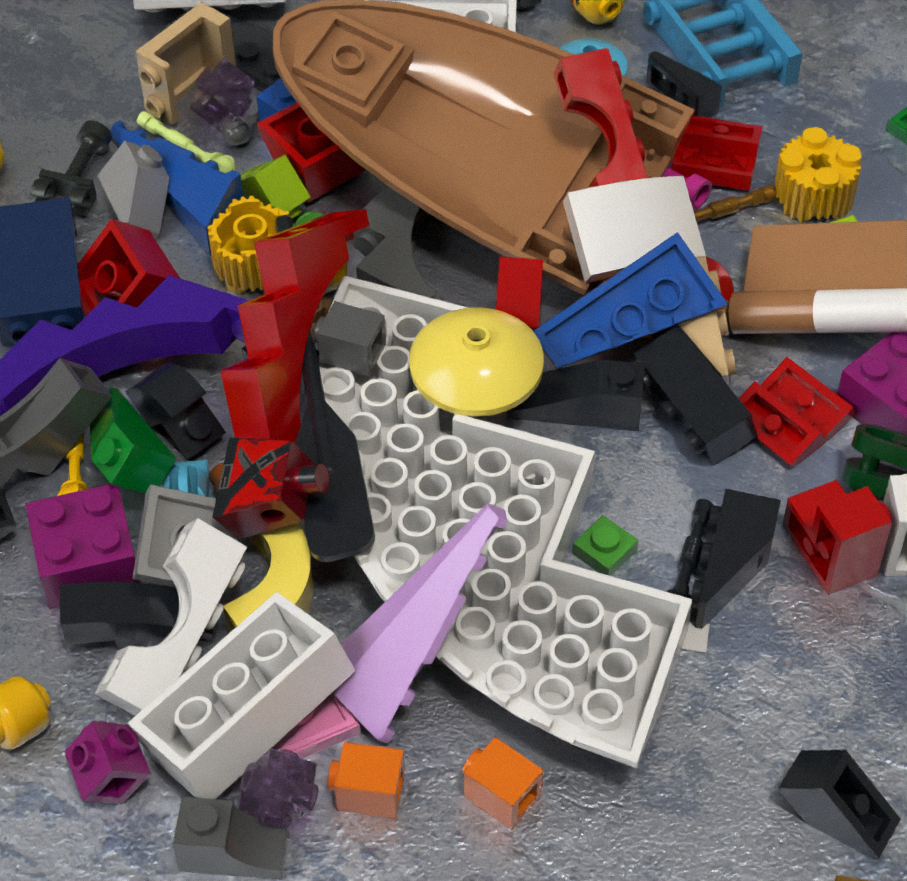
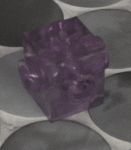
M224 58L214 69L208 66L199 75L194 84L199 89L189 108L221 132L227 122H231L235 117H242L249 109L253 101L249 98L255 81Z
M270 748L255 763L251 762L246 767L240 784L242 794L239 809L259 818V821L268 827L283 828L288 826L289 828L304 814H309L315 806L319 791L318 785L314 784L317 763L302 759L297 753L290 750Z

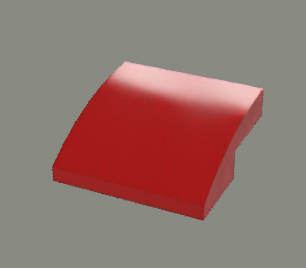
M693 115L676 150L671 169L687 178L693 174H698L711 181L712 185L750 191L763 126Z
M788 357L778 365L761 385L754 381L738 398L752 414L758 437L755 439L791 468L801 463L823 446L855 415L853 406Z

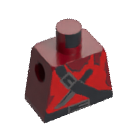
M229 438L212 517L236 539L299 523L305 516L308 495L324 493L328 490L330 482L328 470L323 464L313 465L312 460L295 443L288 440Z

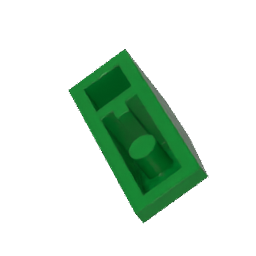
M110 387L109 393L112 397L89 425L91 460L110 484L146 494V490L150 485L160 486L177 458L121 392L116 388Z

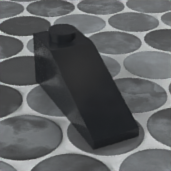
M596 360L543 372L540 383L535 391L524 402L508 410L507 419L639 431L645 364Z

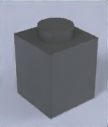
M334 301L326 317L321 316L314 330L313 338L314 342L318 343L320 362L370 376L386 345L385 315Z

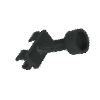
M89 120L82 125L77 135V142L80 148L65 174L41 169L39 179L34 181L30 191V196L37 197L34 202L54 199L55 194L70 197L71 204L75 205L73 207L74 214L82 216L89 214L92 202H95L97 194L93 180L82 178L94 154L104 153L112 140V133L104 124Z

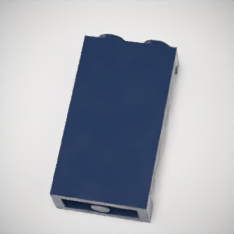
M70 197L0 207V340L3 346L15 345L40 320L73 330L85 318L76 246L77 227Z

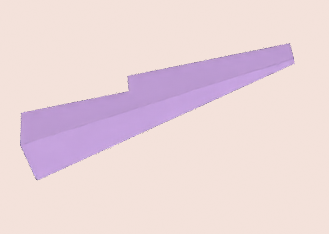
M487 503L341 644L355 672L332 693L378 741L389 743L395 731L391 727V720L399 705L409 706L412 702L415 692L409 686L425 664H432L466 600L465 596L461 593V589L471 570H482L487 561L486 556L481 553L485 543L498 527L504 528L508 521L505 509Z

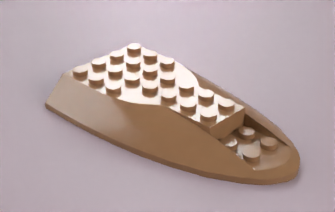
M323 0L292 10L277 21L273 30V59L285 87L314 125L354 161L426 212L505 257L543 259V276L584 296L599 285L601 280L589 283L584 281L563 204L568 192L588 188L595 175L607 166L609 155L606 139L596 124L582 115L564 112L553 73L562 57L575 54L502 27L453 13L400 2ZM622 75L620 88L623 98L628 99L632 106L633 123L631 125L635 138H640L644 146L645 161L643 164L647 177H663L691 121L694 109Z

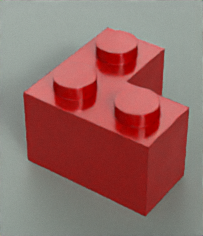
M834 480L789 497L782 525L828 595L878 576L892 526V517L885 503L878 501L868 486L846 494L839 482Z

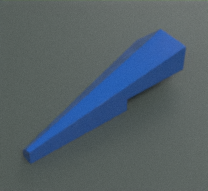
M121 120L114 123L110 131L112 133V142L118 148L126 140L139 146L148 145L161 155V162L170 178L165 204L208 255L211 256L208 226L212 225L214 218L219 219V213L225 214V209L232 203V199L239 201L243 197L241 175L235 170L227 173L219 171L218 163L212 160L203 164L196 159L194 152L160 137L151 141L147 139L145 131L139 128L131 132L126 129L124 122Z

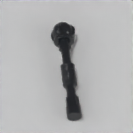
M707 499L696 501L691 523L692 531L690 536L685 539L679 560L681 570L678 581L673 589L667 591L690 599L691 595L689 594L690 588L688 585L692 571L696 570L704 543L701 538L704 528L708 524L713 503Z

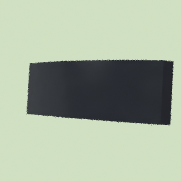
M132 582L60 584V625L66 645L115 640L117 650L127 646H156L170 634L178 617L179 597L177 589L174 587ZM205 628L199 641L213 640V630Z

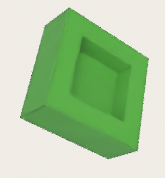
M602 515L573 542L572 554L598 573L612 576L637 552L638 539Z

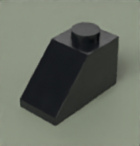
M846 749L801 750L778 787L779 791L805 823L870 858L879 859L901 820Z

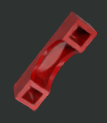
M604 48L562 57L553 75L564 112L579 114L591 120L601 130L608 145L607 166L595 175L588 188L652 178L651 176L647 177L644 168L645 150L640 138H635L631 125L633 123L631 103L628 99L623 98L621 92V70L618 62L612 61L609 49Z

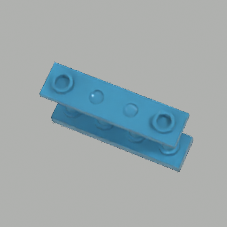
M646 0V3H644L643 13L647 23L655 27L680 62L714 80L722 87L719 108L724 106L726 85L768 71L775 74L784 87L798 82L803 53L760 0ZM711 2L719 4L724 10L686 23L677 14ZM731 24L742 33L702 46L695 37L696 35ZM747 48L756 50L760 55V58L723 70L713 60Z

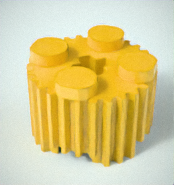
M819 127L807 128L803 131L802 136H797V140L792 138L790 143H785L784 148H781L774 183L776 198H780L779 203L784 204L783 214H790V219L797 218L799 223L810 221L812 217L820 220L821 217L829 219V216L832 215V219H841L844 215H848L849 210H852L861 171L862 155L860 149L857 146L850 145V143L844 144L842 138L837 140L834 135L827 137V133Z
M243 196L239 201L232 199V203L225 209V214L219 213V219L214 218L212 225L208 226L213 268L216 275H219L220 280H225L227 290L235 294H243L249 289L253 292L256 288H259L260 291L264 290L254 241L276 234V218L281 215L290 216L288 211H283L278 207L273 209L272 204L264 206L263 202H260L259 199H254V196H250L249 199Z

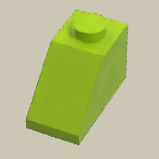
M286 155L254 166L241 174L243 196L246 199L254 196V199H259L260 202H263L264 206L272 204L273 209L278 207L283 211H288L291 218L300 214L302 211L299 205L311 198Z

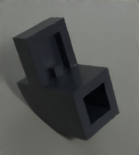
M167 363L159 367L125 391L150 428L161 423L186 459L192 458L226 433L203 400L202 396L206 394L203 387L189 372L175 363Z

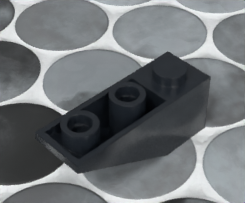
M725 489L722 506H712L707 532L714 533L715 536L713 543H703L698 567L700 570H705L706 574L704 581L695 579L691 594V608L698 609L695 628L703 629L768 564L781 500Z

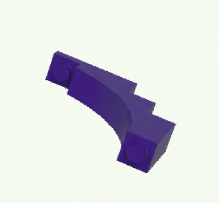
M169 275L137 308L105 297L73 330L40 320L0 359V416L27 396L45 377L59 358L91 367L98 377L134 363L159 357L198 353L223 354L236 339L245 344L237 305L249 300Z

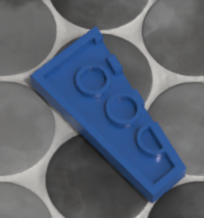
M677 232L533 332L538 337L542 349L555 368L560 369L726 307L728 303Z

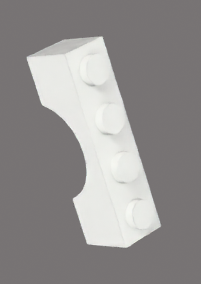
M199 518L185 525L163 565V568L172 578L179 597L178 617L172 631L156 646H127L118 650L95 695L136 716L180 677L182 671L186 672L192 667L202 650V647L198 646L197 643L204 629L211 630L223 611L224 605L219 603V600L226 587L232 588L244 571L245 563L240 560L247 546Z

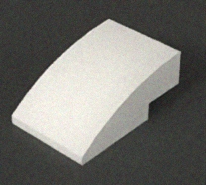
M684 176L645 178L568 192L563 201L585 283L613 277L677 232L696 258L706 256Z

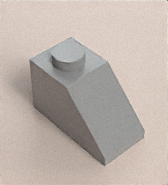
M125 140L97 176L119 221L149 230L156 240L160 235L170 178L161 162V155L155 149L148 145L139 146Z

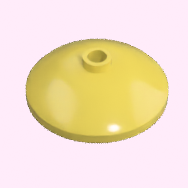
M463 308L445 313L433 319L421 329L410 349L409 368L414 385L425 399L445 411L463 416H490L508 411L529 398L542 378L544 354L541 343L533 330L515 316L490 308Z

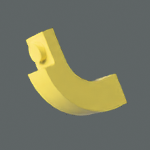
M299 523L248 536L270 568L258 586L224 605L223 609L228 633L234 630L276 592L308 614L313 598L314 583L310 549L306 535Z

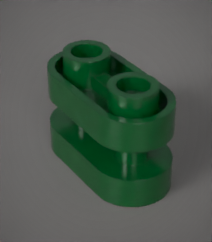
M860 424L856 426L851 445L855 450L863 453L862 458L851 457L846 460L842 480L849 485L848 489L851 492L868 486L874 496L884 498L890 476L906 474L907 470L903 471L880 463V460L907 469V435L877 425Z

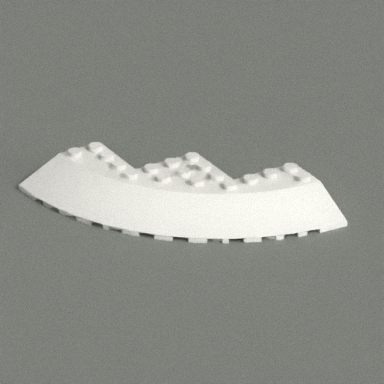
M343 276L332 304L336 301L385 315L386 345L370 376L321 363L318 357L325 400L355 434L375 530V541L371 548L364 553L354 555L355 559L381 599L386 602L487 503L505 509L508 521L504 528L498 527L485 543L481 553L486 556L487 561L482 570H471L461 589V593L465 596L466 600L436 657L463 681L515 716L572 745L637 768L661 712L688 631L692 599L563 563L593 484L595 451L478 419V416H463L445 411L433 405L418 391L413 383L409 368V354L415 337L433 319L445 313L468 307Z

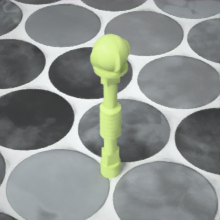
M143 111L139 114L137 118L139 126L153 134L161 135L166 141L194 152L195 157L201 160V163L204 164L212 160L218 163L219 171L223 173L235 170V161L230 155H223L220 152H205L195 146L193 140L175 129L170 130L163 126V122L148 112Z

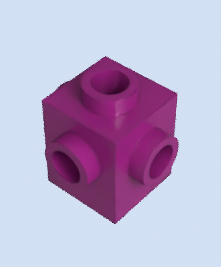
M91 721L64 751L83 801L123 804L151 775L138 738L129 725Z

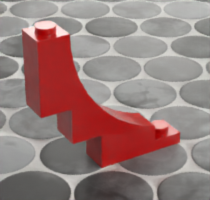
M367 209L332 212L254 241L265 294L237 305L248 358L220 370L236 438L288 440L295 443L301 426V373L311 324L327 287L337 272L349 260L346 242L355 239L353 232L370 226Z

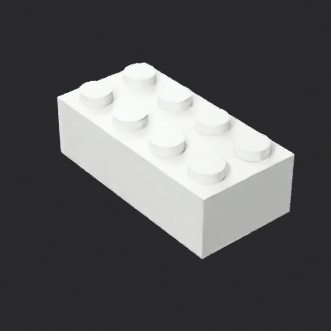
M276 592L127 724L136 734L150 757L196 798L216 799L355 672V669L334 632Z

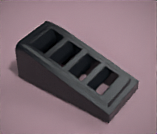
M657 51L649 53L646 84L649 87L694 109V116L711 118L718 113L722 87L718 83Z

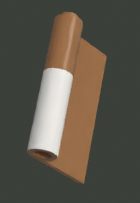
M907 220L753 225L743 292H733L730 301H727L728 305L723 307L727 325L730 326L734 334L907 332Z

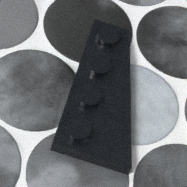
M191 9L183 12L178 17L168 23L169 26ZM228 16L231 22L237 77L263 92L281 78L273 59V31Z

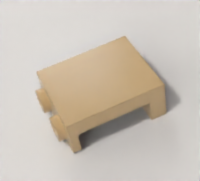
M200 2L135 51L144 107L149 114L171 126L179 121L176 102L206 78L212 76L226 85L237 78L230 18L203 2Z

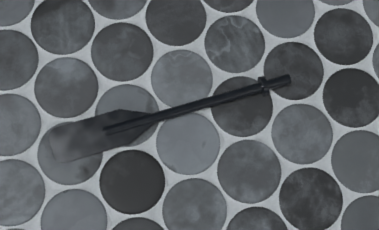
M281 215L275 220L277 233L293 227L292 218L288 215ZM311 325L302 364V375L308 405L295 444L312 460L313 465L323 464L329 473L330 482L328 490L324 493L308 495L304 524L308 547L312 556L322 562H331L358 555L370 549L375 541V530L355 434L325 400Z

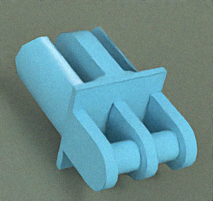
M208 459L174 463L163 480V487L211 497Z

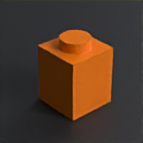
M496 737L493 738L484 750L478 748L472 752L462 769L464 774V797L511 830L543 793L544 770Z
M344 742L340 761H331L327 783L328 790L335 791L337 811L397 819L405 778L404 750Z

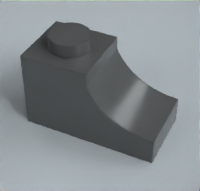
M182 797L173 840L180 872L282 880L289 829L288 824L259 819L241 811L234 806L233 800Z

